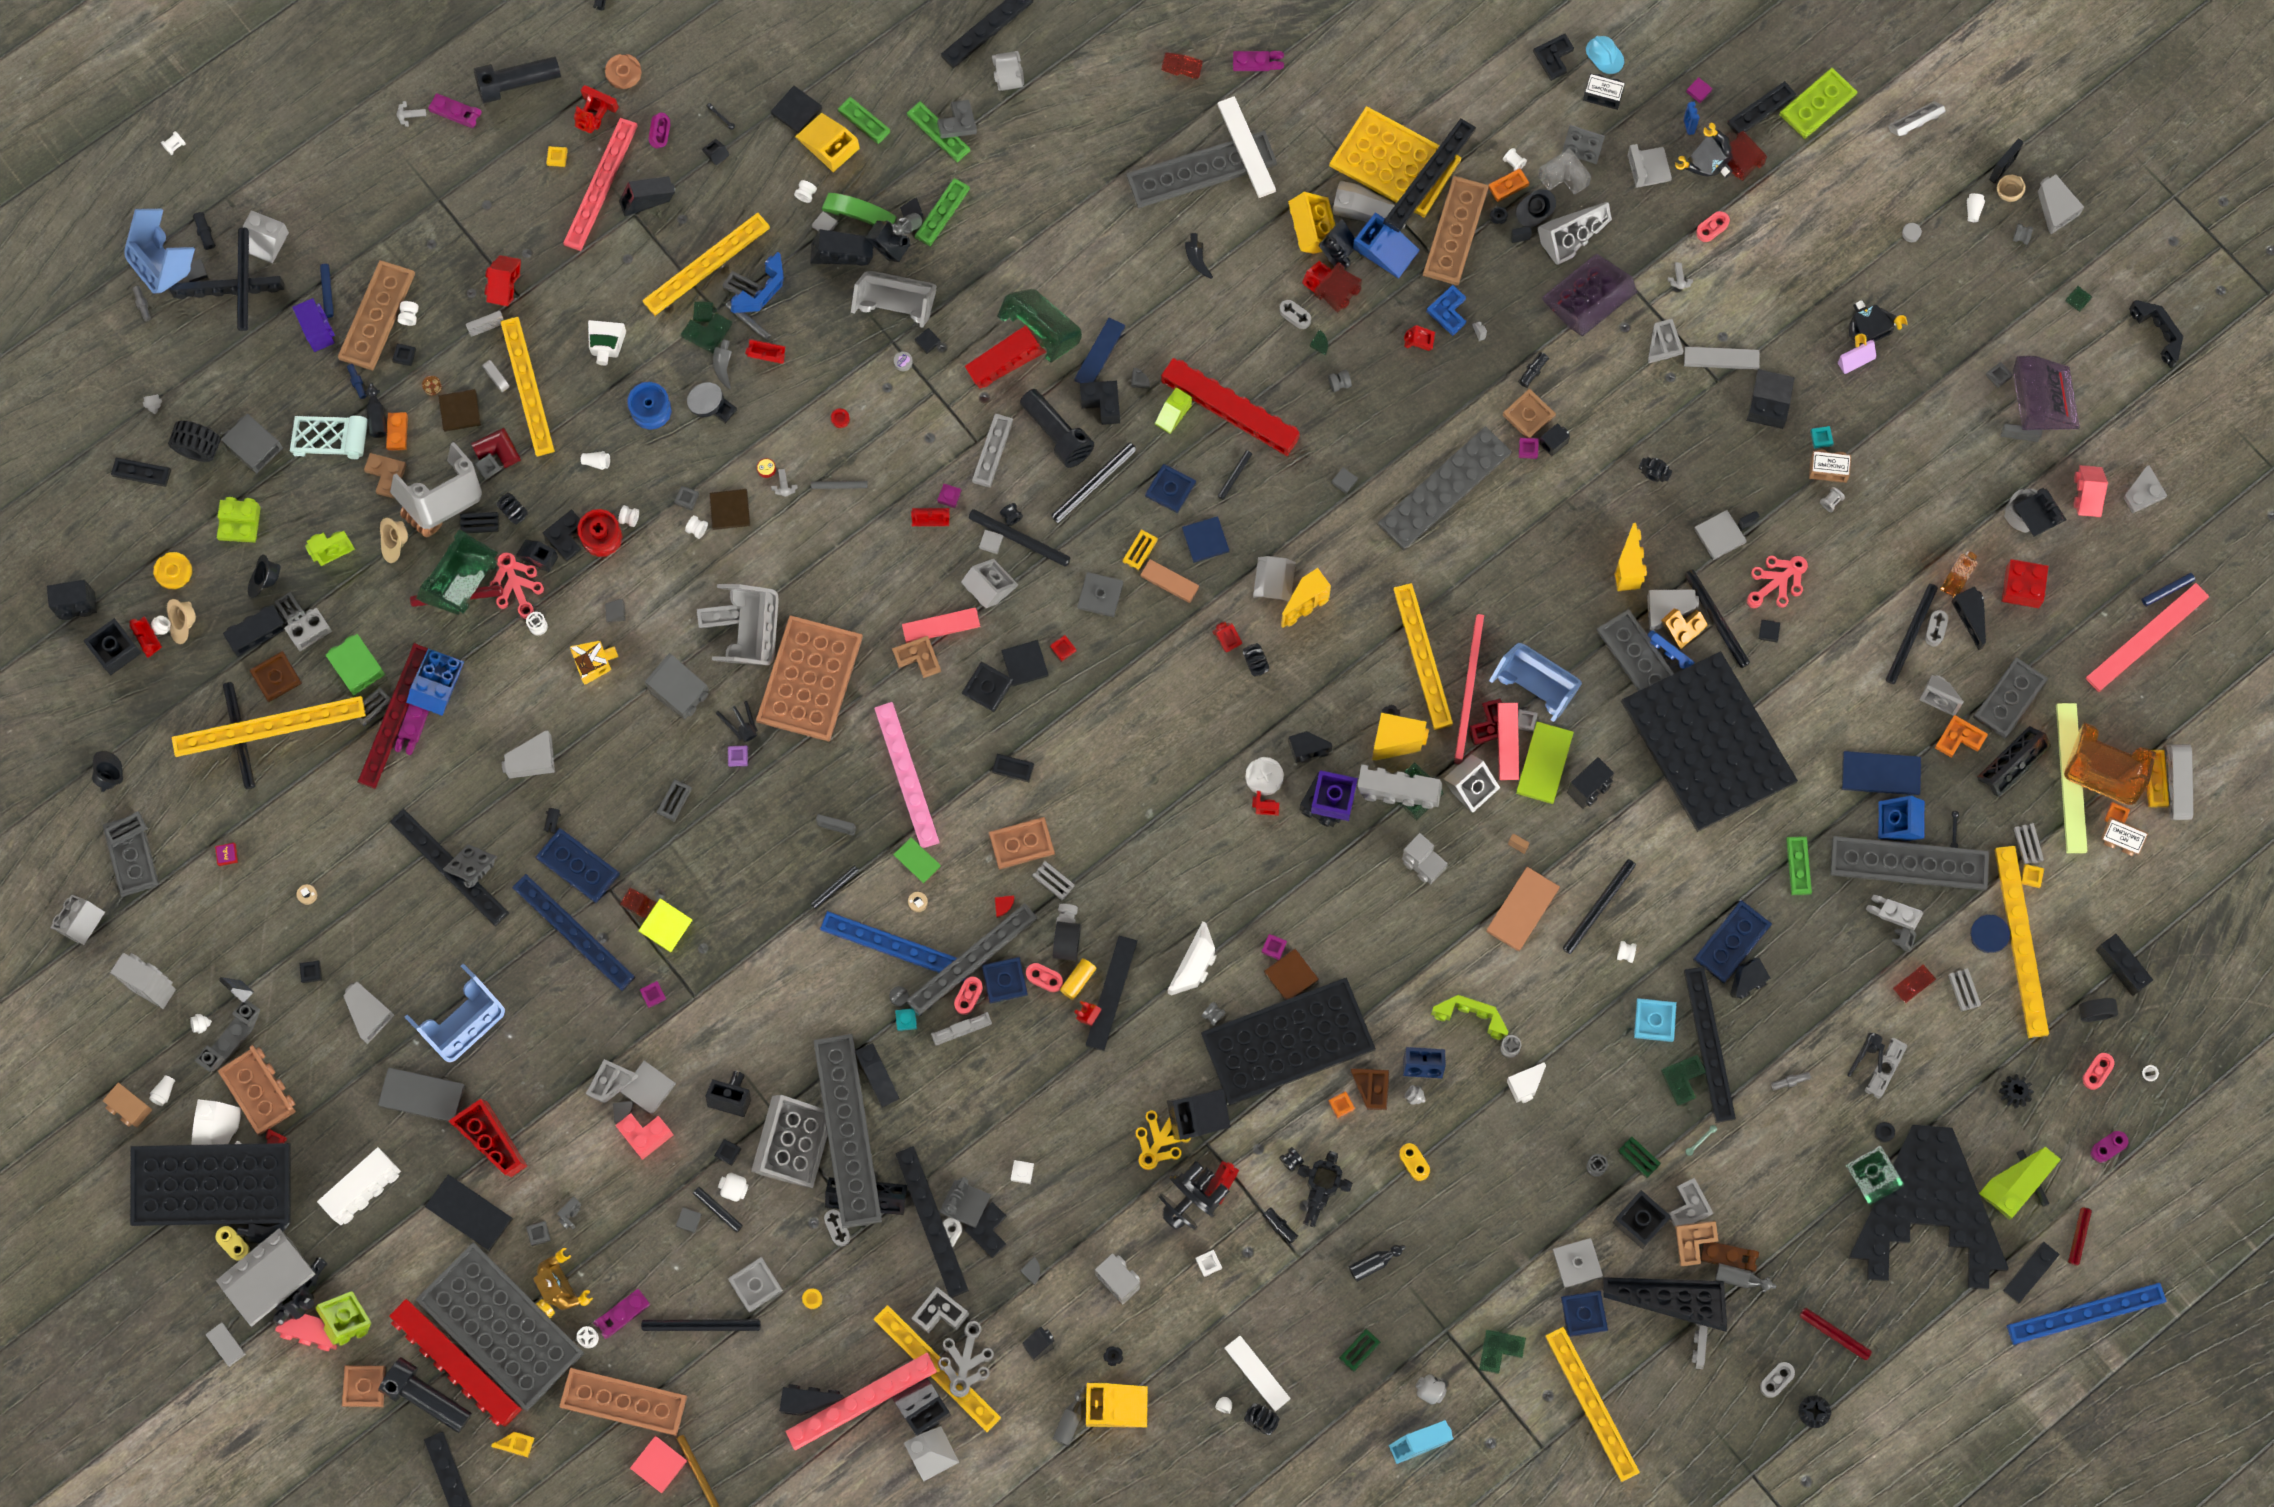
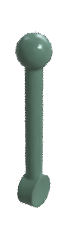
M1711 1125L1709 1131L1704 1136H1702L1691 1148L1686 1149V1155H1693L1694 1150L1711 1133H1715L1717 1131V1127L1715 1125Z

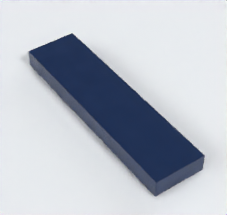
M1108 318L1074 378L1076 382L1088 383L1096 381L1125 329L1124 324Z

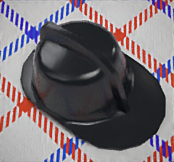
M1538 189L1529 194L1517 206L1516 217L1523 226L1530 227L1541 223L1554 212L1556 207L1555 196L1546 189Z
M264 554L259 557L256 568L248 583V595L251 598H255L262 588L273 586L279 577L281 566L268 561L267 556Z
M108 751L97 752L93 757L92 781L100 787L101 792H105L106 789H112L123 782L121 761L117 756Z

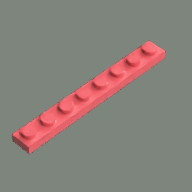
M925 1353L786 1430L785 1432L794 1450L803 1447L931 1376L937 1370L929 1354Z

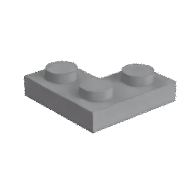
M1695 1178L1676 1187L1685 1205L1668 1213L1672 1216L1670 1219L1674 1227L1696 1223L1713 1214Z

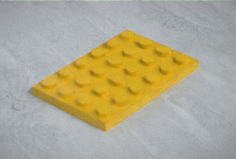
M1366 106L1329 163V166L1397 203L1440 145ZM1457 155L1414 213L1425 218L1460 163V156Z

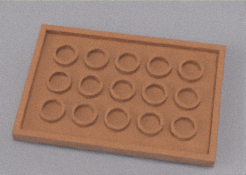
M789 616L756 722L830 742L863 635Z

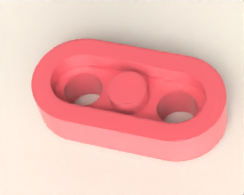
M1721 211L1711 215L1698 226L1696 231L1698 239L1703 242H1709L1727 229L1730 222L1729 216Z
M1033 963L1026 969L1028 981L1049 992H1057L1063 986L1062 976L1041 964ZM1034 972H1039L1040 974L1038 977L1032 976ZM1055 980L1057 981V984L1055 986L1050 985V981Z
M969 977L964 981L954 1002L955 1009L959 1014L967 1015L973 1011L983 990L980 979ZM975 985L977 988L975 991H971L969 989L970 986ZM966 1002L968 1007L962 1008L961 1004Z
M2100 1053L2094 1058L2083 1075V1084L2088 1089H2098L2104 1083L2114 1067L2113 1057L2107 1053ZM2100 1061L2105 1062L2106 1067L2100 1066ZM2089 1078H2095V1083L2090 1082Z

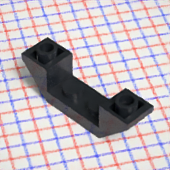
M2139 300L2133 301L2129 308L2132 318L2136 319L2140 324L2152 317L2155 326L2159 327L2163 332L2165 340L2170 342L2160 354L2163 362L2168 364L2170 368H2173L2179 360L2183 341L2182 333L2163 306Z

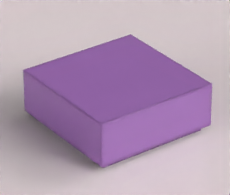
M728 746V766H748V747Z

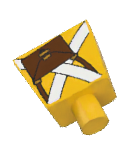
M601 641L570 647L584 685L609 672L611 667L608 660L619 657L615 646L604 650Z

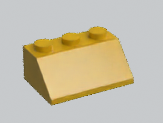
M1303 192L1288 201L1294 229L1298 238V245L1303 252L1312 254L1323 252L1319 244L1335 226L1329 198Z

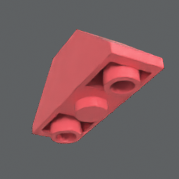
M304 1314L301 1318L297 1320L290 1319L275 1329L280 1334V1338L291 1341L293 1337L299 1339L298 1343L307 1346L314 1343L318 1345V1349L328 1352L330 1348L334 1350L337 1348V1345H333L325 1333V1324L321 1318Z

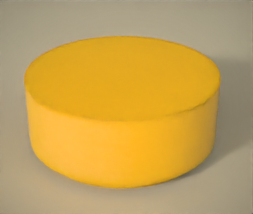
M811 1288L803 1293L802 1302L808 1309H816L822 1304L823 1298L817 1289Z
M541 1299L536 1303L549 1318L555 1314L553 1308L545 1300Z

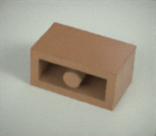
M117 1083L103 1100L107 1104L106 1109L113 1115L116 1113L122 1116L120 1120L128 1127L132 1124L138 1128L152 1111L149 1106L120 1083Z

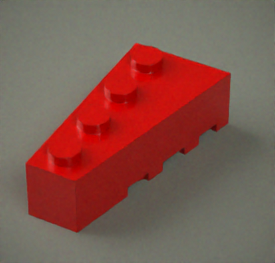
M1025 325L965 365V368L975 384L981 389L1041 356L1046 351L1037 336Z
M479 1099L449 1120L504 1175L513 1177L527 1167L521 1154L487 1101Z

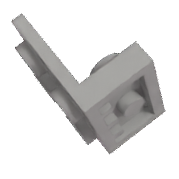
M1637 144L1630 145L1628 159L1636 188L1672 180L1664 147L1641 151L1638 149Z

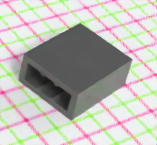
M249 414L241 417L231 430L224 433L221 439L225 447L256 474L283 449L280 442Z

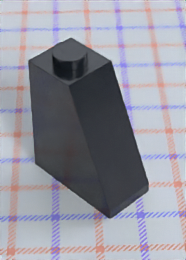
M669 176L629 181L619 199L624 216L670 202L675 193V186L671 183Z

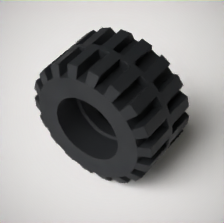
M177 421L168 445L184 457L200 462H210L214 459L221 439L217 433L201 424L190 421Z

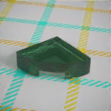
M1319 330L1311 341L1310 347L1326 355L1328 341L1325 334Z

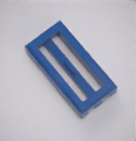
M1695 101L1687 104L1683 119L1688 135L1695 134L1700 118L1699 114L1697 115Z

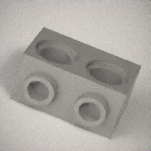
M317 608L305 612V616L297 621L292 620V624H288L284 628L299 651L332 632ZM315 620H319L316 626H311ZM303 630L300 636H295L296 632Z

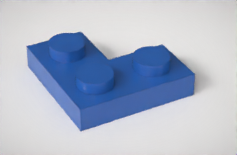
M1452 285L1427 308L1426 312L1453 336L1466 324V320L1455 311L1466 300V296Z

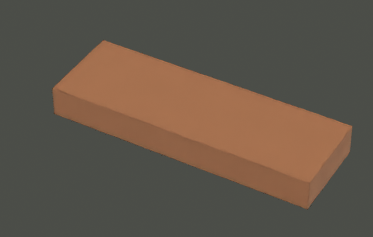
M1151 559L1141 573L1142 578L1188 603L1192 601L1199 589V585Z

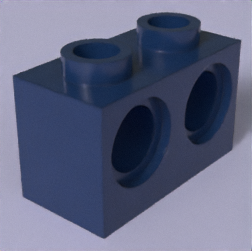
M1406 1047L1403 1057V1076L1443 1078L1446 1067L1445 1049Z

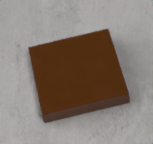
M283 651L249 670L268 702L302 684Z
M1296 949L1264 971L1284 1000L1298 996L1319 980Z

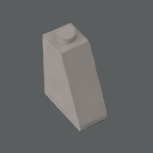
M2056 174L2051 178L2048 176L2043 179L2038 190L2050 234H2053L2078 217L2084 208Z
M1649 590L1647 595L1649 632L1663 628L1664 625L1661 620L1674 608L1680 611L1683 618L1694 612L1696 607H1699V597L1695 596V590Z
M549 731L540 733L504 755L505 761H502L503 773H506L509 778L554 773L551 734Z
M358 982L351 984L345 990L343 996L360 1038L368 1044L392 1019L394 1014Z

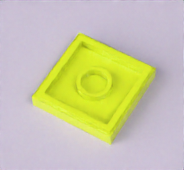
M659 899L638 932L671 953L692 919L662 899Z

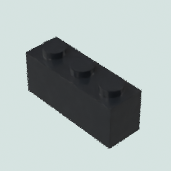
M274 605L263 607L255 615L247 616L243 622L228 627L223 634L233 652L239 657L285 631L286 625Z
M2114 934L2096 949L2132 996L2153 981V978L2117 934Z

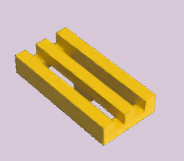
M1141 529L1125 555L1123 563H1127L1130 567H1134L1139 571L1158 538ZM1143 536H1145L1146 538L1144 539L1137 553L1133 557L1132 561L1129 560L1135 548L1139 544L1140 540ZM1151 539V543L1149 544V546L1147 547L1146 551L1144 552L1143 556L1137 564V559L1144 550L1148 541Z

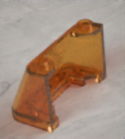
M2084 722L2079 730L2064 772L2066 779L2123 804H2135L2150 782L2156 752L2147 748H2138L2132 755L2097 741L2098 729Z

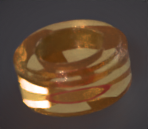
M428 376L423 380L422 387L426 394L436 395L441 391L442 384L436 376Z

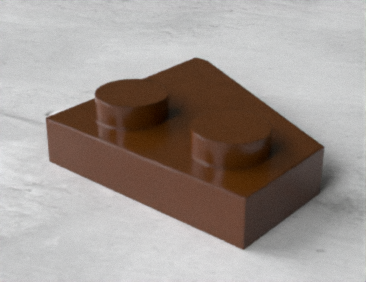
M1351 1069L1367 1110H1387L1389 1070Z

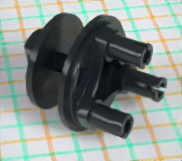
M1194 1160L1184 1173H1181L1179 1176L1176 1174L1170 1175L1169 1177L1176 1187L1186 1195L1183 1200L1176 1205L1165 1195L1160 1194L1158 1196L1166 1205L1163 1208V1219L1174 1229L1181 1228L1187 1224L1196 1230L1198 1226L1185 1213L1190 1205L1194 1203L1209 1216L1214 1217L1215 1209L1219 1206L1218 1204L1230 1191L1220 1183L1210 1196L1206 1195L1204 1187L1216 1175L1212 1171L1210 1172L1208 1167L1204 1169L1200 1163Z

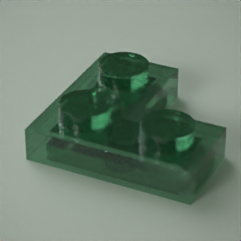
M715 313L707 327H704L690 319L682 331L681 337L713 354L715 347H718L731 327L732 321Z
M1698 1054L1661 1070L1677 1107L1696 1099L1689 1080L1706 1073Z
M1486 1330L1479 1370L1499 1374L1502 1355L1522 1359L1526 1338Z

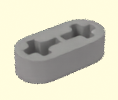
M1285 300L1281 303L1280 314L1283 318L1299 329H1306L1310 326L1311 315L1305 309L1291 300ZM1290 306L1291 311L1285 312V307L1288 308ZM1306 317V322H1299L1300 318Z
M490 360L482 365L501 392L510 388L504 377Z
M1942 610L1932 613L1925 635L1926 643L1933 647L1941 644L1947 627L1948 616ZM1937 616H1940L1942 620L1939 626H1936L1937 620L1935 618ZM1934 631H1937L1936 641L1932 640Z
M834 1209L826 1212L824 1221L833 1242L840 1247L846 1246L850 1242V1234L847 1228L842 1229L840 1212ZM834 1214L835 1217L839 1216V1218L836 1219L838 1226L836 1227L834 1226L833 1222H828V1220L831 1219L830 1215ZM839 1229L843 1235H847L844 1237L845 1241L843 1242L836 1240L838 1237L837 1230Z

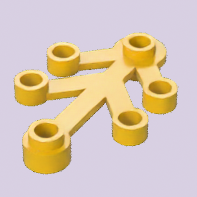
M1153 1110L1146 1113V1121L1150 1124L1154 1144L1150 1149L1146 1139L1147 1130L1144 1127H1139L1136 1130V1137L1139 1139L1142 1153L1139 1156V1164L1145 1170H1152L1159 1161L1171 1158L1178 1160L1181 1157V1150L1178 1147H1173L1167 1152L1158 1153L1162 1146L1178 1142L1188 1143L1191 1138L1175 1140L1173 1135L1168 1136L1172 1129L1170 1117L1160 1132L1157 1124V1113ZM1154 1114L1155 1119L1149 1120L1148 1115ZM1141 1130L1145 1132L1143 1137L1138 1135V1132ZM1174 1150L1179 1151V1155L1177 1157L1172 1155V1152ZM1147 1157L1152 1158V1162L1149 1164L1145 1162Z

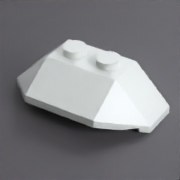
M1203 921L1168 988V994L1170 995L1198 987L1199 983H1203L1208 975V972H1206L1208 965L1212 966L1217 955H1215V947L1207 924Z

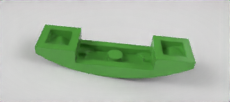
M828 193L822 207L823 211L838 216L843 214L872 224V226H874L876 221L887 220L893 224L897 219L895 215L876 205L836 193Z

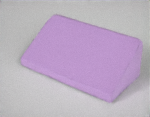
M1870 340L1867 342V345L1862 344L1840 356L1838 365L1844 374L1876 358L1874 341Z

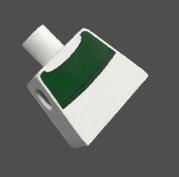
M589 320L590 352L592 355L597 356V364L607 365L608 357H618L626 334L624 323Z

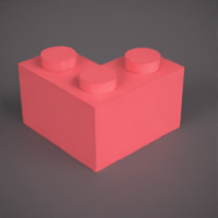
M2079 465V471L2075 472L2074 483H2077V491H2079L2078 497L2074 498V508H2076L2078 515L2101 517L2108 485L2103 468Z
M631 1113L615 1125L642 1160L673 1136V1133L659 1116L644 1128H642Z

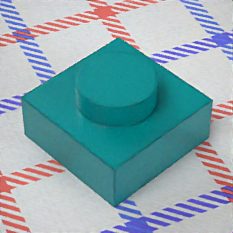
M1830 426L1811 429L1810 433L1814 449L1833 446Z
M913 1009L895 1010L897 1031L917 1029L916 1013Z

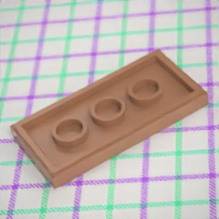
M1526 867L1486 932L1520 952L1560 889V886Z

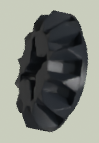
M1818 1395L1808 1396L1800 1403L1799 1417L1808 1427L1820 1428L1829 1422L1832 1413L1830 1405L1825 1398ZM1816 1405L1817 1410L1823 1413L1817 1414L1814 1420L1813 1413L1807 1410L1813 1409Z

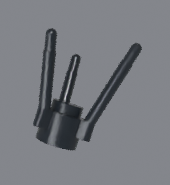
M745 701L744 704L750 725L748 722H744L736 706L732 707L741 723V726L738 727L739 731L719 711L716 712L720 719L736 734L739 741L743 739L744 742H748L757 736L756 732L758 730L754 724L748 701Z
M1868 1033L1862 1049L1847 1074L1848 1077H1851L1866 1052L1876 1053V1051H1879L1878 1073L1882 1072L1885 1045L1882 1044L1883 1038L1880 1035Z

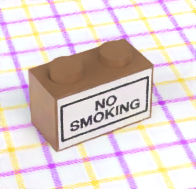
M1826 450L1813 451L1810 459L1809 479L1847 483L1850 476L1851 455H1847L1844 452L1828 453Z
M2110 817L2101 839L2104 840V845L2111 848L2119 846L2123 848V853L2133 856L2134 853L2140 854L2148 833Z

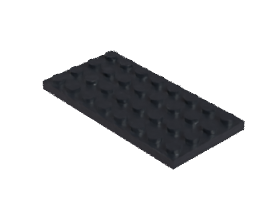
M1347 977L1201 1032L1202 1039L1222 1089H1224L1229 1106L1376 1050Z
M291 1143L130 1146V1226L290 1223Z

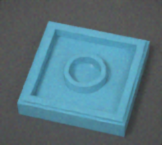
M1637 998L1634 1038L1673 1042L1677 1002Z

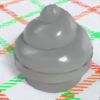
M159 395L143 397V406L148 408L153 414H156L162 403Z
M1411 1085L1405 1093V1099L1412 1105L1426 1101L1424 1091L1420 1086Z

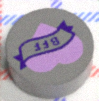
M899 352L895 355L894 365L897 370L907 371L912 367L913 361L909 353Z

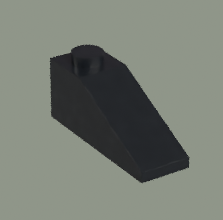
M1974 586L1955 595L1951 602L1978 650H1981L1986 644L1984 597Z
M871 1043L855 1051L881 1107L883 1108L899 1100L900 1098L874 1044Z
M2043 1241L2003 1291L2019 1304L2060 1254Z

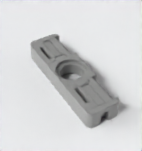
M988 1012L972 1019L951 1025L943 1030L933 1032L931 1036L936 1046L987 1027L992 1022Z
M1891 1038L1890 1044L1883 1055V1063L1891 1066V1072L1878 1073L1877 1064L1873 1072L1874 1075L1868 1087L1865 1088L1866 1093H1872L1878 1099L1884 1094L1907 1048L1905 1043L1896 1038Z

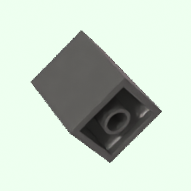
M670 653L645 681L650 694L684 720L694 714L696 706L700 701H705L709 694L707 685Z

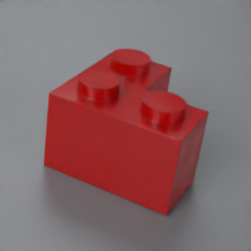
M499 255L492 262L491 266L487 267L485 276L488 278V284H486L484 294L487 295L486 302L508 306L513 301L514 283L520 277L521 259Z

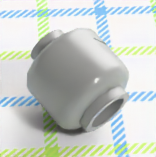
M1428 1374L1424 1378L1420 1377L1415 1386L1418 1388L1417 1396L1431 1405L1440 1403L1447 1392L1445 1383L1432 1374Z

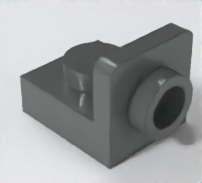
M574 1196L557 1213L560 1217L558 1221L566 1229L570 1226L573 1230L576 1226L569 1218L570 1216L572 1218L576 1216L581 1210L579 1207L582 1205Z

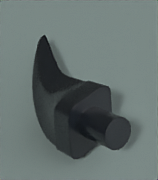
M1191 233L1190 242H1185L1187 257L1198 272L1212 279L1213 276L1203 261V243L1198 241L1197 233Z
M249 1223L248 1229L238 1228L237 1236L246 1237V1243H262L279 1228L283 1232L290 1223H279L270 1227Z

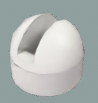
M2148 1065L2143 1069L2142 1075L2145 1080L2154 1081L2158 1078L2159 1072L2155 1066ZM2155 1071L2156 1073L2155 1075L2150 1076L2145 1075V1073Z
M1222 1397L1217 1401L1215 1408L1230 1414L1232 1402L1228 1397Z

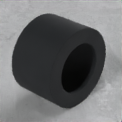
M1057 921L1053 958L1077 960L1081 924Z

